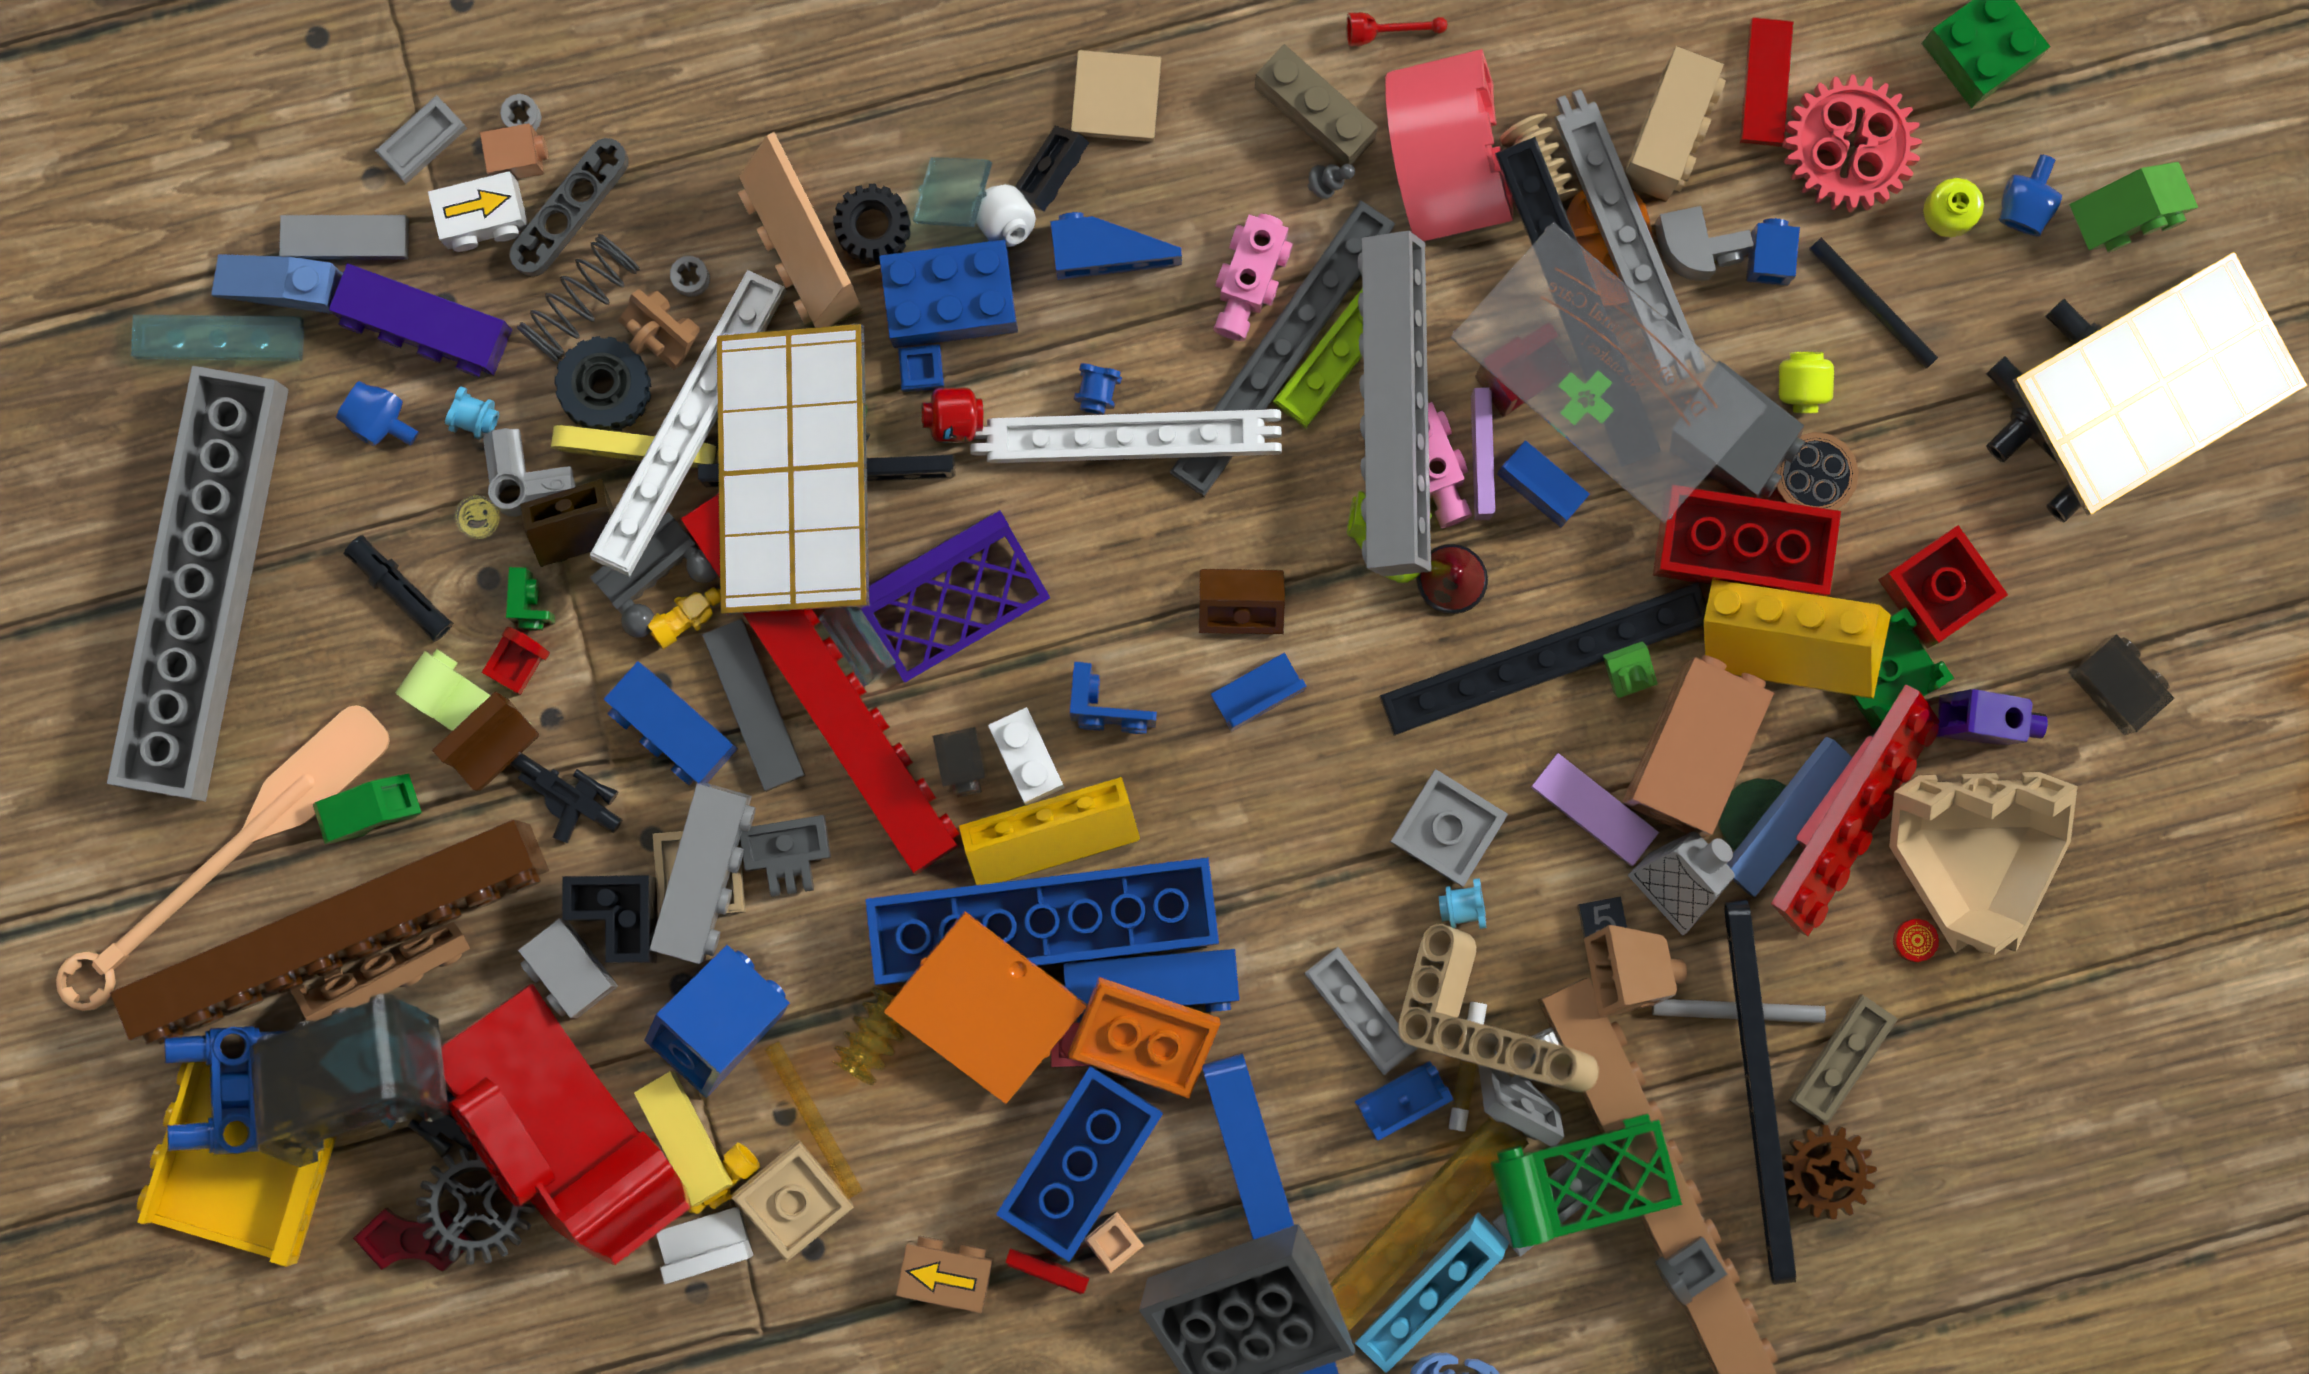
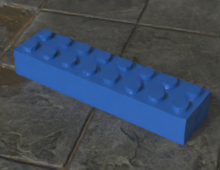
M1209 857L865 899L875 985L907 982L920 966L921 960L932 952L964 911L1036 966L1219 944Z

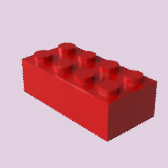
M1671 485L1664 493L1653 576L1710 585L1713 579L1828 597L1831 591L1841 511Z

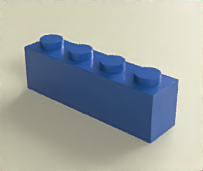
M1235 949L1063 963L1065 988L1087 1005L1099 977L1186 1007L1188 1005L1205 1004L1206 1012L1231 1010V1002L1240 1001ZM1085 1010L1077 1018V1023L1081 1022Z

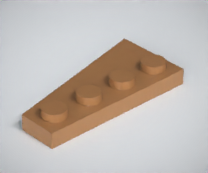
M451 922L402 943L399 948L400 953L396 955L377 953L366 958L360 970L344 974L339 969L325 975L324 980L326 983L322 986L308 991L304 984L292 989L291 992L313 1032L320 1028L329 1029L342 1022L346 1014L360 1007L368 1008L377 1004L383 999L384 994L399 986L408 987L415 984L427 971L437 966L444 967L453 964L470 947L455 922Z

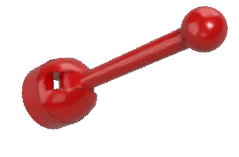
M1363 12L1348 13L1346 21L1349 46L1367 45L1375 39L1378 32L1433 30L1435 33L1441 34L1448 27L1447 21L1443 17H1436L1430 22L1377 24L1375 18Z

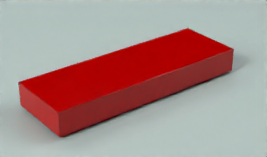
M1754 17L1750 20L1740 143L1781 147L1784 142L1794 21Z

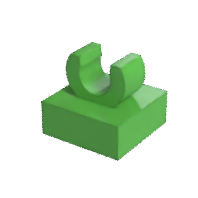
M1643 641L1603 655L1612 690L1617 698L1658 684L1648 647Z

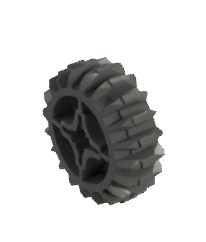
M461 1148V1163L455 1165L453 1158L447 1154L443 1157L445 1164L449 1168L446 1172L443 1173L434 1165L430 1168L432 1175L438 1179L436 1184L424 1180L421 1182L420 1187L425 1191L431 1192V1197H419L416 1199V1204L420 1207H429L430 1212L417 1216V1221L419 1224L433 1223V1226L423 1233L426 1240L432 1239L438 1234L442 1237L434 1246L436 1252H442L450 1244L453 1246L449 1253L451 1261L455 1262L459 1258L461 1250L467 1251L466 1263L473 1265L475 1262V1252L482 1251L483 1260L488 1264L492 1262V1255L489 1249L497 1247L499 1254L505 1257L509 1254L506 1246L503 1244L507 1238L517 1246L522 1243V1239L513 1231L516 1227L522 1230H530L531 1223L520 1219L521 1213H535V1206L523 1204L517 1207L512 1204L511 1215L506 1223L492 1208L493 1199L500 1189L493 1177L475 1189L467 1188L455 1179L459 1175L470 1171L489 1172L477 1152L476 1160H470L467 1148ZM445 1189L459 1201V1211L447 1229L444 1227L440 1217V1201ZM459 1192H463L468 1197L474 1195L476 1199L477 1195H485L486 1198L483 1201V1205L493 1220H490L484 1214L478 1216L476 1212L474 1217L467 1216L466 1213L469 1207ZM477 1222L484 1223L497 1232L494 1236L481 1241H466L457 1238L463 1230L465 1231L470 1225Z

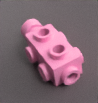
M1249 214L1245 226H1236L1229 247L1236 250L1231 265L1223 263L1215 286L1222 289L1220 300L1227 302L1224 312L1219 313L1213 330L1226 338L1245 341L1251 325L1248 322L1250 312L1260 313L1263 303L1270 306L1273 303L1279 282L1272 280L1277 265L1286 266L1293 243L1286 241L1289 228L1282 226L1283 222L1278 218L1267 214H1259V217ZM1258 235L1269 239L1270 242L1265 246H1259L1254 242V238ZM1247 273L1255 277L1256 280L1251 285H1245L1241 282L1240 277Z
M1433 402L1428 403L1429 464L1433 461H1440L1443 463L1445 471L1441 474H1435L1429 468L1430 498L1433 497L1438 510L1434 513L1441 529L1463 522L1472 516L1466 499L1461 500L1456 489L1463 485L1465 480L1463 474L1468 473V469L1459 449L1453 451L1447 436L1451 435L1452 432L1443 411L1437 413Z

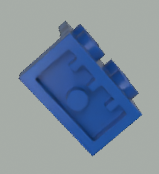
M1074 662L1070 717L1071 721H1078L1080 729L1103 731L1105 724L1121 725V732L1147 734V727L1156 728L1157 712L1090 706V704H1098L1100 674H1092V663Z

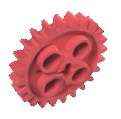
M1851 74L1846 85L1843 86L1840 79L1836 76L1830 82V90L1821 82L1818 83L1814 89L1816 97L1806 92L1801 98L1804 108L1795 106L1791 111V116L1797 121H1788L1785 131L1794 136L1786 138L1782 147L1794 150V152L1788 155L1784 162L1788 165L1797 164L1798 168L1791 176V179L1805 178L1807 182L1801 190L1803 194L1813 188L1818 191L1815 203H1820L1828 196L1831 198V210H1835L1841 201H1846L1848 212H1853L1857 207L1858 201H1861L1867 211L1874 205V196L1881 204H1885L1890 199L1889 191L1898 194L1903 189L1899 179L1908 181L1914 173L1907 166L1916 165L1920 157L1910 152V150L1917 149L1922 144V140L1910 137V134L1915 132L1920 125L1917 122H1906L1907 116L1913 110L1912 107H1906L1901 110L1898 108L1897 104L1903 95L1899 93L1891 99L1886 96L1889 84L1885 83L1876 91L1872 89V77H1868L1862 86H1858L1855 74ZM1861 109L1863 110V117L1854 139V145L1857 149L1849 158L1847 178H1842L1840 171L1850 146V142L1846 139L1854 130L1856 111ZM1828 112H1840L1845 117L1846 125L1836 126L1832 124L1828 118ZM1873 121L1882 124L1885 127L1886 136L1877 137L1873 135L1869 130L1868 123ZM1827 150L1831 152L1835 158V165L1828 166L1822 164L1818 159L1817 151ZM1858 162H1870L1876 170V176L1868 177L1863 175L1859 171Z

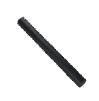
M1822 237L1809 248L1925 369L1939 358Z

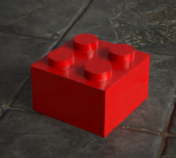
M1959 525L1878 579L1899 610L1907 607L1917 622V626L1913 630L1927 649L1940 643L2008 596V593Z

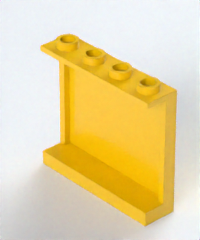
M206 1061L183 1062L176 1080V1084L180 1086L176 1102L170 1103L164 1116L163 1126L166 1128L168 1125L206 1123L208 1118H212L210 1066H206ZM257 1070L259 1115L262 1114L263 1119L302 1116L303 1142L264 1145L263 1149H259V1152L218 1155L209 1153V1149L168 1151L166 1130L163 1143L156 1146L150 1160V1168L154 1169L149 1186L143 1187L137 1201V1210L141 1211L137 1223H154L269 1257V1262L287 1267L298 1262L349 1097ZM240 1121L230 1122L224 1129V1140L231 1146L241 1145L247 1139V1127Z

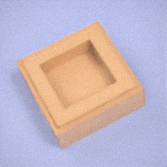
M1118 1212L1114 1213L1084 1238V1241L1110 1273L1144 1246Z

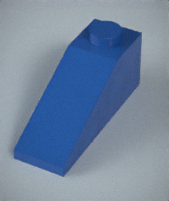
M1070 212L1060 215L1059 220L1050 221L1058 280L1182 265L1181 247L1093 216L1084 217L1081 212Z

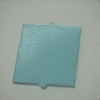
M931 157L923 185L918 188L920 196L912 221L916 224L974 227L981 201L987 196L985 187L992 162L988 159Z

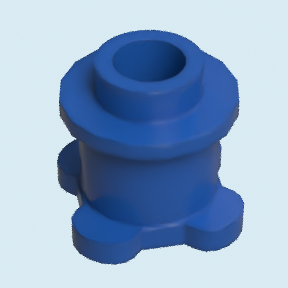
M1081 363L1079 371H1081L1082 382L1079 393H1075L1073 399L1081 403L1080 410L1091 414L1104 415L1105 409H1114L1115 407L1112 397L1115 384H1121V372L1111 368Z

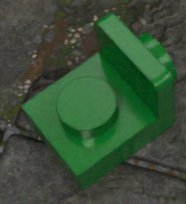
M509 567L506 618L513 623H518L519 630L543 631L544 624H555V615L550 611L531 610V604L538 603V579H533V573L527 568Z

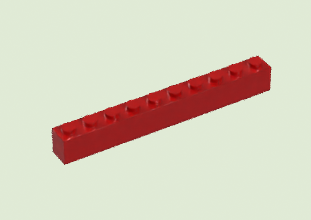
M719 494L682 517L681 520L720 578ZM813 609L742 612L912 872L916 875L958 848L959 846L954 840L960 834L947 813L940 817L931 805V802L937 799L923 777L917 781L913 778L907 768L913 764L912 759L900 742L892 746L884 731L889 729L890 726L877 707L869 711L861 699V696L867 693V691L853 671L846 675L837 661L844 656L830 636L823 640L814 626L821 621Z

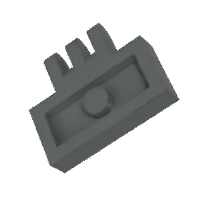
M824 815L751 826L749 832L742 831L740 840L741 847L744 849L745 871L766 868L771 897L780 896V878H785L788 894L797 893L795 876L802 875V885L805 892L813 891L814 883L810 861L831 858Z

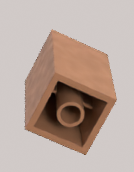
M1703 655L1701 660L1694 657L1681 666L1622 801V804L1629 809L1685 834L1696 832L1702 838L1713 835L1774 695V692L1764 688L1766 682L1747 673H1742L1741 677L1725 671L1727 666L1725 663L1707 655Z

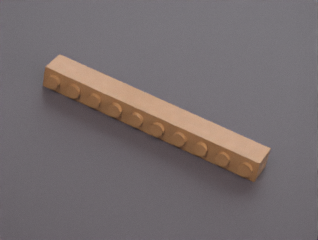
M1589 978L1580 979L1538 999L1549 1026L1553 1028L1560 1045L1587 1053L1597 1062L1599 1072L1596 1083L1589 1090L1581 1093L1600 1133L1624 1128L1623 1119L1645 1113L1649 1114L1650 1121L1659 1119L1661 1125L1665 1123L1654 1100L1648 1102L1640 1087L1646 1084V1080L1639 1065L1635 1060L1629 1063L1622 1049L1623 1046L1627 1045V1040L1617 1021L1610 1023L1608 1017H1599L1594 987ZM1573 1062L1569 1065L1571 1072L1573 1070ZM1653 1131L1635 1135L1627 1151L1648 1163L1657 1148ZM1626 1138L1612 1141V1143L1622 1147ZM1665 1139L1682 1205L1641 1215L1640 1218L1659 1258L1663 1256L1667 1259L1701 1236L1705 1239L1728 1274L1694 1296L1691 1303L1685 1307L1682 1305L1713 1373L1777 1374L1772 1365L1778 1362L1776 1353L1766 1337L1760 1339L1753 1325L1759 1322L1757 1313L1748 1298L1741 1299L1734 1285L1740 1282L1738 1273L1729 1258L1722 1259L1715 1245L1721 1242L1719 1233L1710 1218L1703 1219L1697 1207V1204L1702 1203L1700 1193L1692 1179L1685 1181L1678 1165L1684 1163L1682 1155L1673 1139L1669 1141ZM1607 1146L1614 1160L1618 1152ZM1623 1156L1617 1166L1625 1186L1633 1190L1645 1168L1626 1156ZM1659 1156L1653 1167L1664 1172ZM1650 1171L1638 1193L1652 1202L1670 1197L1666 1180ZM1636 1198L1633 1201L1635 1206L1645 1204Z

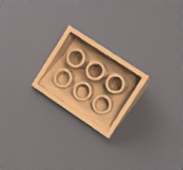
M775 132L767 135L739 175L745 189L739 191L738 194L749 215L757 211L763 226L756 230L767 252L774 248L776 249L782 262L775 265L785 287L795 286L801 299L793 303L804 325L813 322L815 328L833 326L863 311Z

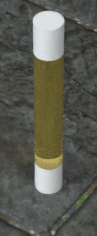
M1470 1001L1467 1020L1484 1024L1487 1004ZM1460 1060L1448 1129L1464 1132L1466 1130L1477 1064Z

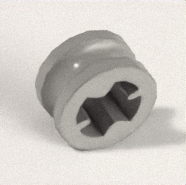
M523 94L508 97L502 104L500 111L504 124L507 127L522 125L519 119L517 124L512 123L516 118L513 110L518 106L524 110L525 106H528L529 109L526 113L529 116V120L523 124L530 123L536 131L540 126L542 117L541 111L533 99Z
M683 256L673 263L670 270V279L679 293L687 297H696L703 294L708 288L710 274L705 264L699 258ZM691 267H696V273L700 280L695 285L690 281V286H684V279L680 273L685 268L690 272Z

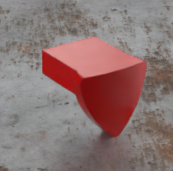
M506 627L502 633L503 637L481 673L521 695L541 660H546L550 652L524 633L514 628Z

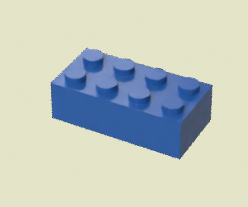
M1090 1066L996 1215L1070 1262L1160 1120L1163 1111Z

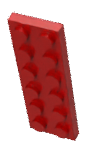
M1906 684L1771 903L1793 929L1807 937L1813 928L1819 927L1825 920L1830 900L1836 891H1841L1847 884L1850 877V868L1857 856L1864 854L1869 848L1873 838L1872 832L1879 820L1886 818L1891 812L1894 791L1899 789L1902 783H1906L1911 779L1916 770L1917 758L1924 747H1929L1938 734L1940 720L1922 693Z

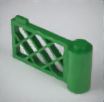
M1645 1113L1623 1119L1624 1128L1544 1149L1523 1152L1522 1146H1514L1497 1151L1498 1159L1492 1161L1490 1165L1512 1247L1524 1248L1534 1246L1556 1237L1682 1205L1660 1120L1650 1121L1649 1114ZM1653 1131L1657 1148L1648 1163L1627 1151L1635 1135ZM1626 1138L1622 1147L1612 1143V1141ZM1605 1144L1618 1152L1606 1174L1584 1162L1593 1146ZM1584 1149L1579 1158L1569 1153ZM1563 1155L1576 1163L1564 1185L1547 1175L1543 1159ZM1623 1156L1645 1168L1633 1190L1611 1178ZM1659 1156L1664 1172L1653 1167ZM1581 1166L1602 1178L1591 1200L1569 1189ZM1650 1171L1666 1180L1670 1197L1652 1202L1638 1193ZM1608 1182L1630 1194L1621 1210L1609 1212L1596 1204ZM1550 1184L1560 1189L1555 1200ZM1566 1193L1587 1205L1579 1221L1561 1225L1557 1208ZM1635 1198L1645 1203L1630 1207ZM1592 1209L1602 1214L1588 1218Z

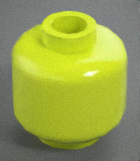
M1947 179L1937 185L1925 200L1923 209L1925 222L1933 232L1940 236L1949 238L1962 236L1971 230L1981 218L1984 209L1983 196L1977 186L1966 179Z
M1791 352L1790 359L1781 362L1779 366V399L1786 404H1793L1794 413L1819 412L1820 404H1826L1833 399L1834 365L1831 361L1824 359L1823 352Z

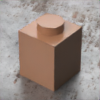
M530 123L480 132L486 170L489 176L509 171L515 179L544 174L542 161L548 160L546 141L543 135L536 133Z

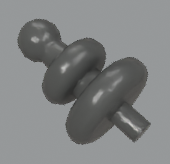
M1329 164L1326 167L1316 165L1309 173L1308 189L1313 191L1320 199H1329L1335 191L1343 187L1345 180H1350L1354 177L1355 169L1350 164H1344L1341 168L1335 164Z

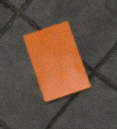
M1099 977L1069 1049L1068 1057L1069 1059L1189 1099L1220 1027V1018Z

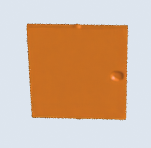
M964 911L932 952L921 960L918 969L886 1006L884 1013L1007 1104L1042 1060L1050 1056L1051 1049L1085 1010L1087 1004Z

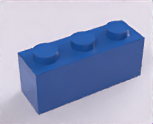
M639 661L635 663L604 698L612 706L607 714L624 729L627 730L632 724L644 735L639 742L657 758L662 753L666 754L675 762L671 771L689 786L694 781L697 783H708L738 750L733 743Z

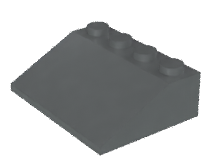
M1299 1224L1147 1278L1139 1311L1181 1374H1300L1353 1356L1355 1353L1354 1345L1320 1257Z

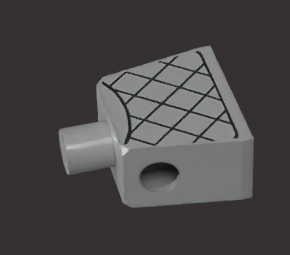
M1690 832L1650 852L1628 876L1682 935H1685L1734 878V872L1726 864L1732 859L1733 853L1730 846L1722 839H1714L1708 844L1698 833Z

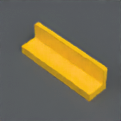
M1122 777L959 825L965 853L976 885L1004 882L1140 840Z

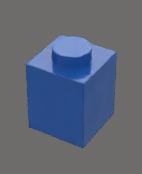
M1777 218L1765 219L1763 223H1757L1751 231L1754 246L1749 251L1747 282L1785 286L1791 283L1796 277L1800 227L1788 226L1789 222L1787 220Z

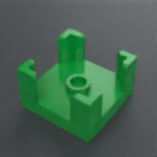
M1907 607L1890 617L1874 699L1850 695L1872 729L1880 727L1905 684L1926 696L1954 679L1943 661L1934 664L1911 630L1917 626V622Z

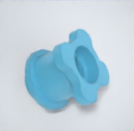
M460 386L446 415L445 424L449 426V431L456 432L458 428H462L474 433V438L480 440L483 438V434L495 429L499 419V411L494 410L495 402L488 399L484 402L473 398L470 394H467V388Z
M1480 878L1473 879L1474 887L1451 890V886L1446 887V895L1439 896L1442 922L1450 921L1451 927L1456 928V924L1479 921L1480 929L1487 928Z

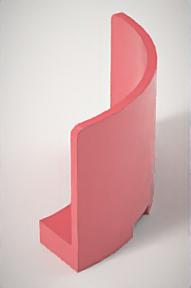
M1480 49L1387 73L1385 92L1390 141L1398 183L1412 233L1421 240L1428 241L1513 221V198L1495 156V153L1501 151V147L1492 148L1494 139L1491 126H1495L1497 123L1494 108L1493 81L1483 50Z

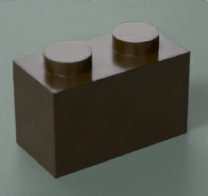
M602 479L520 504L524 530L540 567L563 562L569 558L591 552L614 512Z

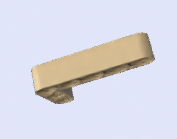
M1444 924L1430 926L1422 937L1399 1019L1398 1031L1403 1042L1434 1053L1575 1092L1587 1091L1596 1083L1599 1068L1596 1060L1587 1053L1458 1018L1476 955V943L1470 934ZM1451 941V946L1447 952L1448 944ZM1438 983H1439V989H1438L1437 993L1435 994L1436 987H1437V985H1438ZM1428 1024V1028H1427L1426 1034L1424 1035V1029H1425L1426 1025ZM1463 1034V1040H1462L1461 1044L1459 1045V1039H1460L1461 1035ZM1499 1043V1050L1495 1055V1048ZM1536 1052V1059L1534 1061V1064L1531 1066V1058L1533 1054ZM1573 1062V1070L1568 1076L1569 1065Z

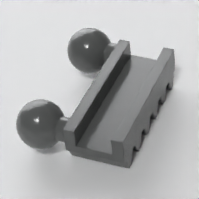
M667 512L662 517L630 577L604 565L590 578L622 614L621 624L624 631L632 637L641 638L651 633L648 624L653 619L654 613L649 607L643 604H635L633 600L640 598L646 589L656 585L657 580L669 574L671 568L681 564L683 558L687 559L686 568L689 576L696 582L708 583L713 581L718 575L702 550H700L673 516Z

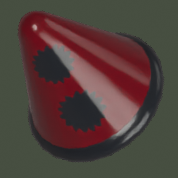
M1445 544L1431 550V572H1422L1416 578L1418 590L1425 602L1433 609L1446 614H1460L1471 610L1482 600L1488 586L1487 569L1481 558L1471 549L1457 544Z

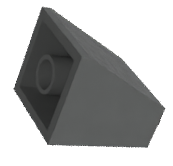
M1718 361L1701 386L1718 408L1715 409L1705 394L1699 389L1693 401H1691L1683 413V416L1691 426L1688 427L1682 417L1678 420L1672 429L1669 452L1740 496L1760 498L1763 494L1769 498L1782 478L1777 471L1785 460L1792 463L1805 444V441L1800 439L1804 425L1726 364ZM1694 402H1700L1701 404H1695V405L1692 407V412H1691V405H1692ZM1704 407H1705L1706 410H1705L1704 412H1702L1701 414H1699L1698 416H1696V418H1695L1694 415H1696L1697 413H1699L1700 411H1702V410L1704 409Z

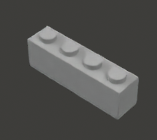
M705 782L697 783L650 950L697 964L705 961L707 955L714 956L720 938V931L714 930L718 914H726L732 896V890L726 889L730 872L737 874L744 853V849L738 847L742 831L749 832L756 808L749 806L752 796Z

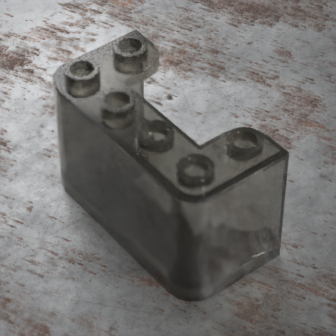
M378 994L372 996L369 1002L356 1007L336 1009L331 1013V1016L323 1019L300 1022L290 1031L262 1036L257 1040V1043L249 1048L257 1149L262 1153L295 1166L303 1167L317 1162L318 1151L324 1150L323 1140L384 1118L401 1123L406 1121V1114L412 1112H424L425 1120L429 1122L449 1116L439 1019L420 1010L416 1006L396 999L392 994Z

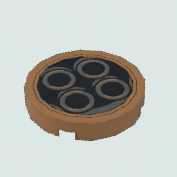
M1819 432L1803 434L1800 439L1804 440L1805 444L1792 463L1785 460L1777 471L1782 476L1776 487L1777 493L1780 495L1779 498L1782 502L1838 510L1850 500L1857 488L1859 471L1855 456L1844 442L1831 434Z

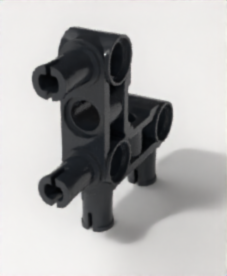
M2065 298L2045 316L2072 342L2069 347L2103 328L2095 322L2089 324ZM2004 356L1986 375L2013 400L2010 403L2013 406V410L2010 416L2011 421L1986 445L1988 451L2000 462H2005L2030 438L2069 475L2016 379L2023 375V373ZM2071 479L2046 507L2057 520L2066 522L2085 502Z

